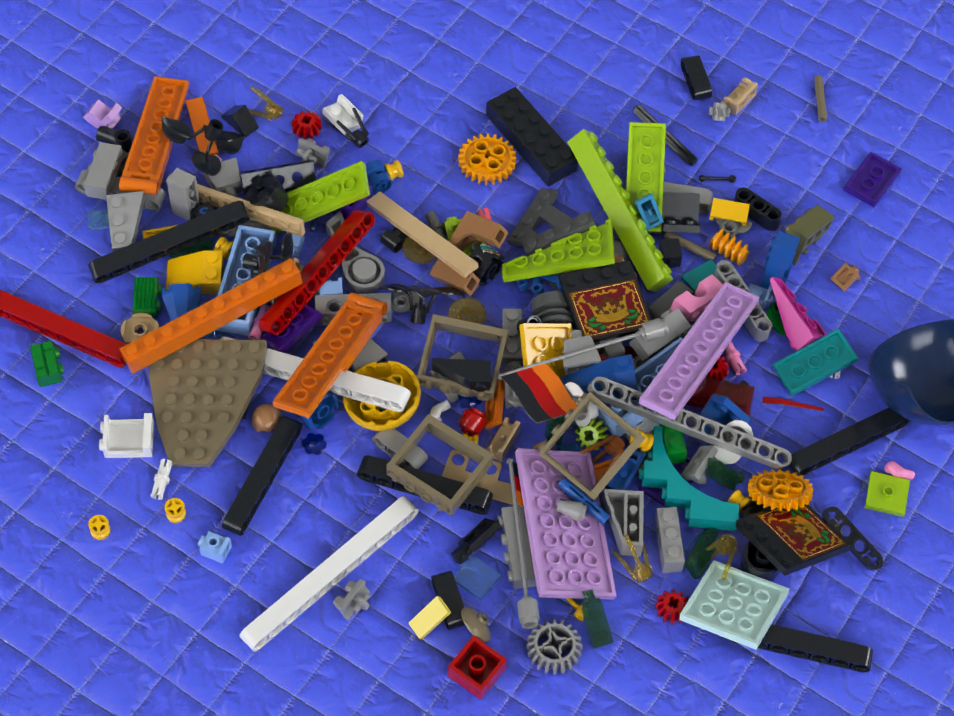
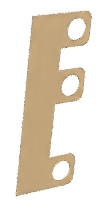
M452 450L442 476L464 483L471 475V472L465 471L469 457L458 450ZM460 454L464 457L465 461L462 465H455L452 462V457ZM493 461V464L497 467L496 473L492 475L486 473L476 486L491 491L493 493L492 499L513 505L511 484L498 480L502 465L499 462Z

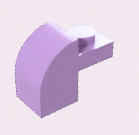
M98 99L83 118L95 128L105 126L113 129L121 119L119 111L122 107L116 103L109 108Z

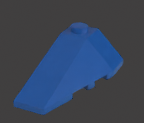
M631 354L612 357L560 377L564 386L569 382H574L586 394H588L587 387L589 383L596 377H604L638 391ZM594 383L595 389L602 391L601 385ZM613 390V396L620 399V393Z

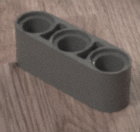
M678 281L648 307L651 319H662L661 315L671 308L674 299L685 291L690 292L693 296L695 292L682 281Z

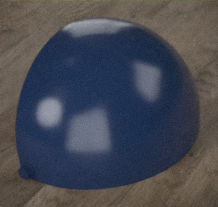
M954 319L935 321L912 327L880 344L871 354L868 366L873 385L884 403L898 415L919 424L935 426L954 424Z

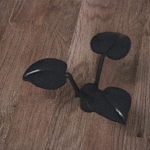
M165 116L162 118L164 134L175 143L183 144L186 139L191 140L204 131L205 138L210 141L206 154L196 152L192 157V162L198 170L210 176L217 175L221 169L220 159L215 155H209L213 141L215 140V144H219V148L222 151L236 154L241 149L245 137L241 134L222 131L223 124L216 119H212L208 126L204 125L200 130L191 135V130L187 124Z
M288 232L285 235L280 255H272V242L265 241L254 248L257 255L249 253L244 255L243 268L251 269L254 274L259 275L266 271L269 259H282V262L292 258L294 249L292 233ZM280 296L272 300V305Z
M387 284L379 287V290L387 289L406 293L409 296V310L412 311L410 322L416 324H425L426 314L429 313L430 307L437 295H461L465 298V293L450 287L422 288L420 286H406L402 284ZM411 291L420 296L419 303H415V305H413ZM432 295L426 307V304H423V300Z

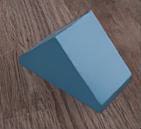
M652 193L635 201V207L640 218L646 224L647 231L664 223Z

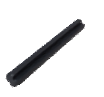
M640 104L633 108V113L644 123H660ZM666 129L665 143L690 166L696 164L698 158Z

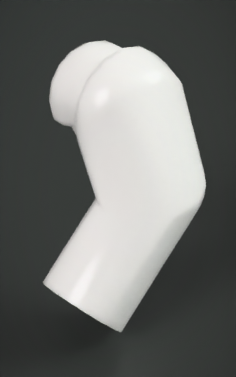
M445 400L433 406L430 415L442 422L441 413L451 408L449 402Z

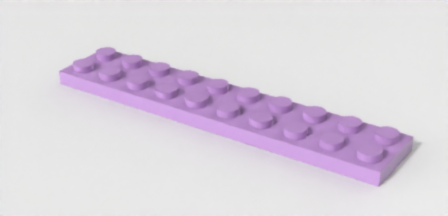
M725 282L642 394L639 404L675 420L758 304L760 297Z

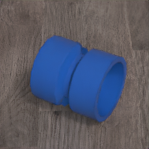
M373 160L365 164L368 184L372 185V193L376 195L378 192L385 193L388 191L393 182L382 161Z

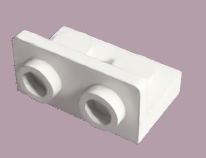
M343 94L338 95L336 103L323 108L322 114L344 135L347 133L336 123L337 120L344 124L351 132L361 128L352 108L356 107ZM356 108L361 120H363V114Z

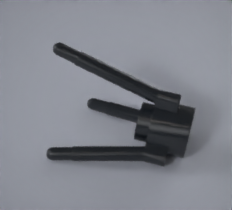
M352 108L362 131L357 129L352 133L339 120L336 123L347 133L346 135L334 125L332 126L356 147L362 148L369 141L367 137L369 132L365 129L356 108Z

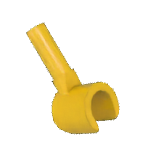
M565 598L576 609L574 612L575 618L583 621L587 617L586 607L577 604L572 598Z

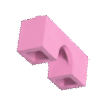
M711 274L699 282L695 292L696 296L685 291L674 299L670 310L673 312L678 308L689 323L691 321L695 322L723 284Z

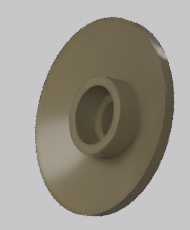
M469 606L462 608L461 616L463 622L471 634L482 642H488L491 639V632L486 615L479 613Z

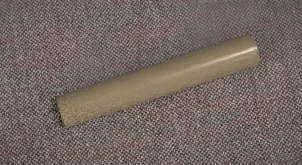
M817 75L814 77L818 120L825 122L827 121L823 77Z
M666 232L664 236L665 239L679 238L681 247L707 260L712 259L714 262L717 254L673 232Z

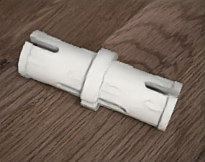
M161 459L158 473L154 476L155 483L150 495L153 499H156L158 495V500H162L165 487L169 484V474L173 464L168 459L167 463H165L166 459Z

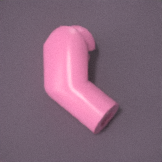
M889 461L884 467L886 473L896 477L912 480L915 475L914 471L904 469L895 461Z

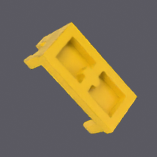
M713 198L709 220L713 221L715 217L742 222V226H745L750 204Z

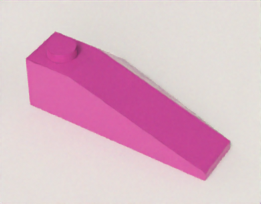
M772 277L770 279L786 336L790 340V346L798 351L827 335L816 319L812 320L806 314V307L795 301V294L783 280Z

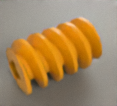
M722 228L713 236L708 247L712 246V249L714 251L718 250L720 255L725 253V258L729 259L731 257V262L737 261V265L741 266L750 253L747 250L749 244L742 247V240L735 243L736 236L729 239L730 233L728 232L723 235L724 229Z

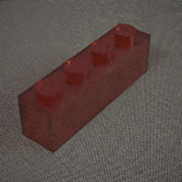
M705 377L686 405L704 408L712 394L729 398L750 417L755 387Z

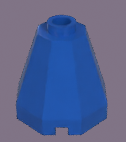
M183 283L171 284L168 290L165 287L162 288V298L171 321L200 306L202 300L200 286H196V289H194L192 284Z
M328 391L310 418L300 416L307 427L311 430L315 429L314 427L323 429L334 419L335 414L333 410L339 407L336 394Z

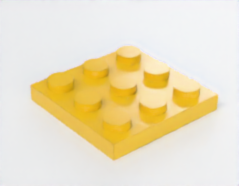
M520 324L523 367L564 355V341L571 339L572 324ZM564 359L547 364L559 378L565 376Z

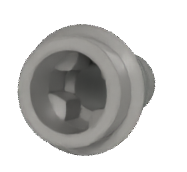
M560 499L556 507V511L575 521H583L587 509L583 502Z

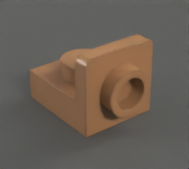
M845 263L830 279L845 292L856 280L859 281L861 277L859 275L860 271L853 264L849 266Z

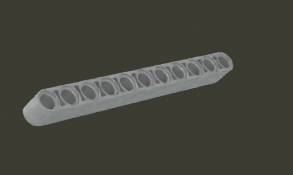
M596 377L587 387L588 393L591 392L603 402L773 469H781L791 462L792 456L788 450L688 410L682 409L675 420H671L658 412L653 413L649 408L639 404L642 392L607 378ZM594 383L600 384L602 391H597ZM613 390L620 393V399L613 396ZM632 397L638 400V406L631 403ZM686 419L692 421V428L687 426ZM705 426L710 428L711 435L706 434L704 431ZM723 433L728 435L729 442L724 441ZM741 440L746 442L747 449L742 448ZM759 448L764 449L765 456L760 455ZM777 455L783 458V463L778 462Z

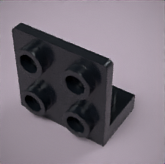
M664 192L662 219L664 223H662V231L700 233V224L698 223L700 194Z

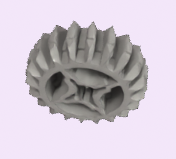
M555 619L552 621V624L546 620L544 621V626L539 623L537 629L533 628L531 630L532 635H529L527 639L529 643L526 645V649L529 650L527 655L532 657L531 663H538V670L544 667L546 674L549 670H553L552 673L554 675L557 673V670H560L563 674L565 673V668L571 670L572 664L577 665V658H581V650L583 648V645L580 643L581 636H577V629L571 630V624L564 626L563 620L560 624H557ZM547 636V642L543 643L542 646H538V642ZM571 647V652L562 658V652Z

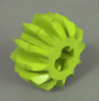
M593 418L585 427L578 425L579 429H576L575 433L579 435L576 441H582L580 447L585 445L589 447L608 438L609 435L604 433L608 430V427L601 426L603 424L602 420L597 423V419Z

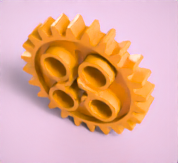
M487 133L486 137H483L482 134H480L479 138L473 136V141L467 139V144H462V149H459L458 155L461 173H465L466 178L471 176L472 182L477 179L478 184L484 181L485 185L488 184V181L495 185V180L501 183L502 177L507 180L508 174L512 175L515 169L517 159L516 151H513V145L509 146V141L503 142V137L496 139V134L490 137L489 133Z
M771 469V472L763 470V474L757 472V476L752 475V479H749L748 496L752 497V501H757V505L764 504L763 508L770 506L771 510L778 508L779 511H782L783 508L787 511H790V508L798 510V506L804 508L805 504L809 505V501H812L813 487L812 483H809V479H804L803 475L797 476V472L791 474L789 470L786 472H782L781 469L778 472H775L773 469Z

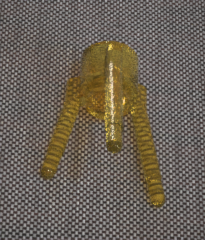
M250 86L254 93L268 103L265 107L266 114L254 110H249L250 113L264 117L269 121L272 118L277 120L283 112V107L272 101L258 88L255 89L253 86Z
M723 534L718 540L706 548L707 551L714 547L716 549L698 567V570L701 571L718 553L722 555L730 554L722 575V580H725L733 557L738 551V548L735 547L737 545L736 539L729 534Z
M625 535L627 544L637 564L633 567L634 571L616 551H613V554L630 574L632 580L642 583L653 577L651 574L653 570L649 562L645 543H643L642 549L645 560L644 564V562H640L629 536Z

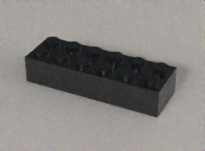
M516 87L487 102L486 116L548 187L577 171L578 161L570 147Z

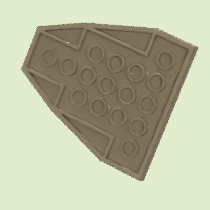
M198 339L150 365L148 375L157 428L168 460L172 461V467H211L235 432L262 380L268 344L266 340Z

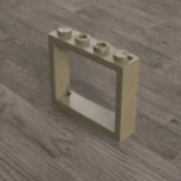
M433 314L417 375L420 386L425 389L436 388L444 393L455 392L463 397L474 396L482 401L493 400L498 382L497 373L501 370L509 330ZM437 330L500 343L490 391L477 392L453 381L426 376Z
M589 392L587 395L584 393L577 400L579 405L575 410L571 408L564 416L566 421L562 426L558 423L552 430V438L549 441L545 439L538 448L541 450L538 454L595 500L645 440V437ZM590 401L635 438L592 490L548 454L549 450Z
M428 414L386 465L387 475L392 478V481H398L409 492L418 494L423 501L432 503L437 506L439 511H445L453 516L493 465L494 454ZM426 431L479 463L452 499H449L399 467L400 463Z

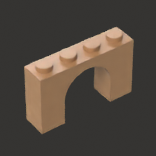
M467 211L449 242L462 252L475 242H484L500 248L509 232L501 224ZM440 259L437 260L430 272V275L437 282L469 296H472L481 281L473 272L464 278Z

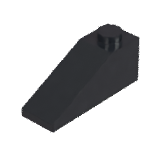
M432 358V371L470 390L477 392L490 391L491 361Z

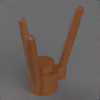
M610 435L608 438L580 452L585 454L606 444L604 446L605 450L592 459V464H594L607 453L609 455L615 454L603 472V476L624 452L625 444L617 435Z

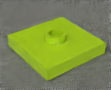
M871 471L864 508L904 517L910 480Z

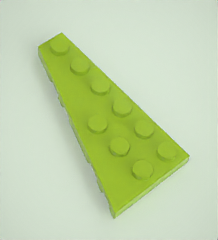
M611 218L606 220L605 224L601 226H591L589 231L582 234H572L551 243V247L544 250L539 248L532 255L527 257L520 256L502 264L504 283L615 264Z

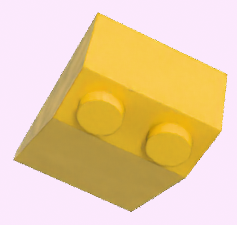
M200 251L169 259L167 262L166 290L169 289L171 284L189 283L192 284L194 289H196V286H200L201 294L218 295L224 275L223 251Z

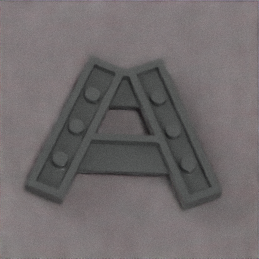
M541 188L507 241L509 245L524 247L527 256L534 254L535 250L539 248L544 250L551 247V243L572 234H582L588 231L589 227L596 224L590 211L582 213L575 218H571L552 206L559 196L557 190ZM541 221L552 227L540 234L535 232Z

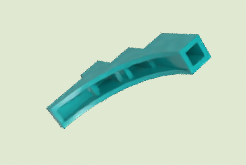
M654 426L652 433L654 441L651 451H648L647 460H644L643 468L639 467L638 479H642V487L662 489L661 499H665V507L684 508L685 519H688V527L736 531V520H739V504L724 502L710 497L695 489L683 479L673 467L666 453L662 427Z

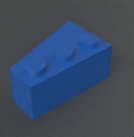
M778 231L777 237H772L763 267L765 272L760 287L768 289L772 277L781 278L786 283L800 241L799 237Z

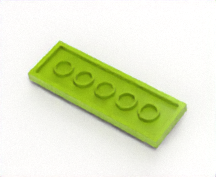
M629 122L626 191L630 195L629 200L635 206V201L652 193L662 216L666 124ZM662 224L648 230L647 233H661Z
M360 161L288 192L289 201L284 209L279 212L303 219L305 223L370 196L365 163ZM271 227V230L275 231L276 235L284 232L283 230Z

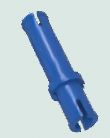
M566 476L558 483L557 487L562 489L575 502H583V505L587 506L586 514L592 515L602 526L611 517L610 514L597 505L598 502L596 500H591L568 480Z

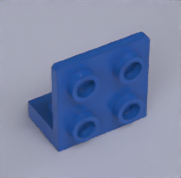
M712 394L700 413V416L723 425H727L734 420H742L748 424L751 420L729 398ZM705 426L704 431L706 434L711 435L710 428Z

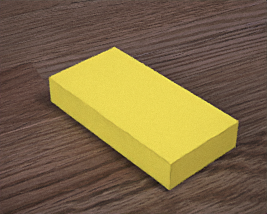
M436 596L409 622V625L419 639H424L451 614V611L442 598Z

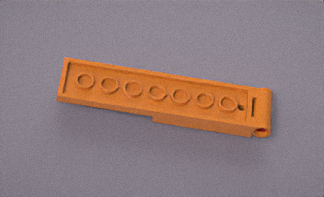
M154 76L120 178V191H144L145 194L149 195L158 194L174 144L163 132L162 118L165 116L170 119L179 120L189 89V81Z
M350 293L345 303L275 397L273 407L310 418L341 372H346L382 322V317L387 312L388 304L363 295Z

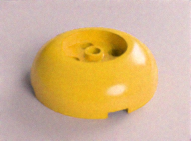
M376 361L366 364L354 372L403 386L411 392L410 398L402 412L343 397L346 412L356 424L372 431H387L402 426L415 414L421 399V388L417 376L410 368L395 361H388V363H377Z

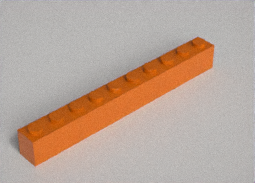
M291 258L119 348L124 361L132 374L303 284L300 271Z

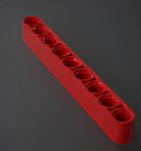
M356 209L348 216L300 272L303 284L280 295L259 321L261 331L280 335L372 228L375 223V216L372 212Z
M0 290L1 317L116 367H125L126 362L119 348L127 345L126 343Z

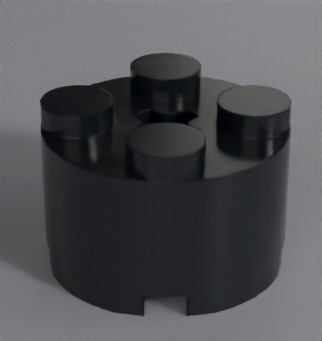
M275 176L255 178L252 186L244 196L250 204L264 206L276 211L283 210L289 201L287 191Z
M748 541L740 560L742 571L771 582L774 581L780 571Z

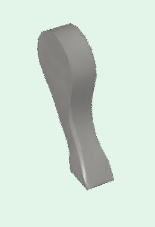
M341 211L337 212L326 223V233L330 237L344 222ZM357 246L340 264L346 286L356 294L376 293L379 291V287L384 285L385 268L382 261Z

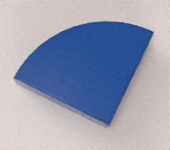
M566 443L557 447V451L581 452L585 449L580 447L579 444Z

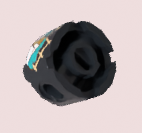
M476 243L471 248V254L469 255L478 263L479 268L473 271V273L481 280L479 282L481 286L487 285L486 281L488 279L492 281L502 268V264H504L501 260H505L504 256L487 243H482L481 245Z

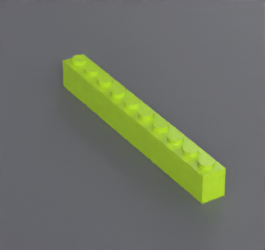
M583 129L567 141L608 218H611L612 225L647 290L657 292L673 280L671 270L664 264L662 260L663 255L656 249L653 237L647 233L645 229L647 228L646 224L637 215L638 210L631 204L629 200L630 195L621 186L622 181L615 175L613 171L614 166L605 157L606 152L599 146L597 142L598 137L594 132Z

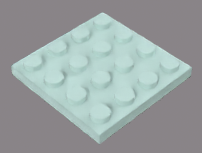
M713 560L680 613L679 620L757 650L787 598L789 588Z

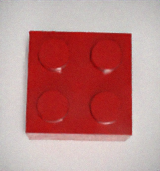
M473 635L448 665L447 676L481 700L506 670L507 659Z

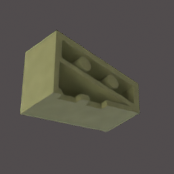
M818 204L812 209L809 208L803 216L800 215L794 223H790L785 229L787 234L800 238L793 265L798 263L801 253L806 254L809 251L807 247L811 243L816 244L829 230L835 218L834 215Z

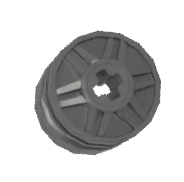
M550 291L533 298L531 301L532 316L539 317L542 324H572V331L574 330V323L563 292Z

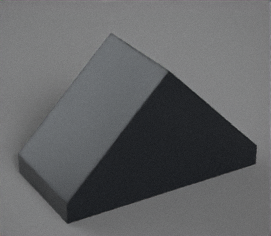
M246 105L233 106L221 115L223 120L241 135H244L245 138L259 128Z

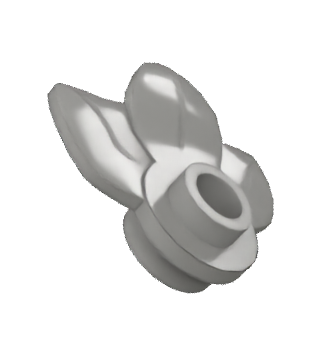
M716 218L720 230L724 229L723 235L728 232L730 233L729 238L748 232L752 226L751 221H747L746 225L742 226V222Z
M393 291L392 309L398 313L412 312L409 310V296L404 292ZM411 291L413 305H415V303H419L420 296Z

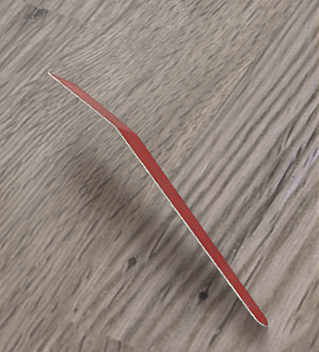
M763 397V403L782 404L824 411L823 408L781 398Z

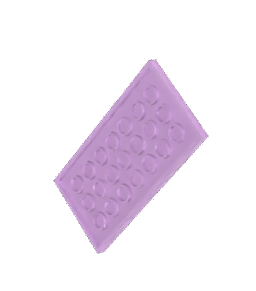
M518 448L515 451L538 597L614 600L617 595L604 525L602 526L590 514L587 515L585 513L583 521H575L556 511L559 499L574 501L562 489L557 487L558 483L565 476L538 454L541 451L540 449ZM549 450L548 454L588 488L592 490L596 486L591 453L581 454L580 452ZM597 496L595 500L598 502L597 505L600 506L599 497Z

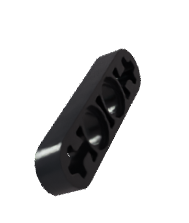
M834 506L824 509L822 518L851 545L850 551L868 570L881 568L883 565L881 554L843 512ZM828 512H835V519L837 521H841L842 519L843 522H841L837 525V527H835L834 525L837 524V522L834 519H828V517L830 516ZM843 525H847L851 530L850 535L847 537L841 534L840 530ZM857 540L864 543V549L861 552L857 551L854 547ZM867 553L871 558L876 557L875 562L877 565H870V558L868 556L862 557V555Z

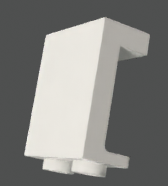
M144 413V419L110 420L109 415H104V422L100 423L103 439L99 440V449L103 451L105 458L153 457L154 420L152 413Z

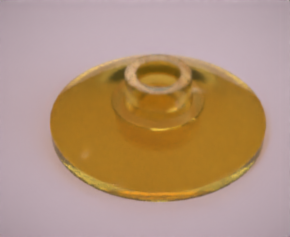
M409 236L404 240L403 253L410 261L425 264L436 258V256Z
M461 298L451 304L448 317L483 324L486 319V310L483 304L476 299Z

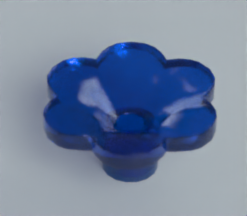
M458 394L462 408H477V405H480L482 402L477 397H463Z
M309 433L302 440V446L307 454L319 455L327 446L322 434L315 435L314 433Z

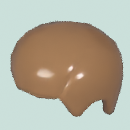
M261 404L254 410L251 417L252 427L257 432L267 431L271 433L281 420L282 412L280 409L273 407L272 404Z

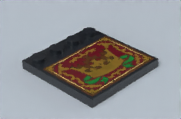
M630 260L561 274L558 277L575 329L581 330L582 336H591L593 342L634 334L639 331L641 323L652 320Z
M806 504L804 508L798 506V510L790 508V511H787L785 508L782 511H779L778 508L774 510L769 508L736 520L735 527L784 576L848 552L851 546L820 515Z

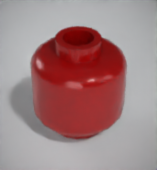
M474 407L465 409L458 421V425L462 428L461 432L468 436L472 434L479 435L487 423V419L484 417L486 414Z

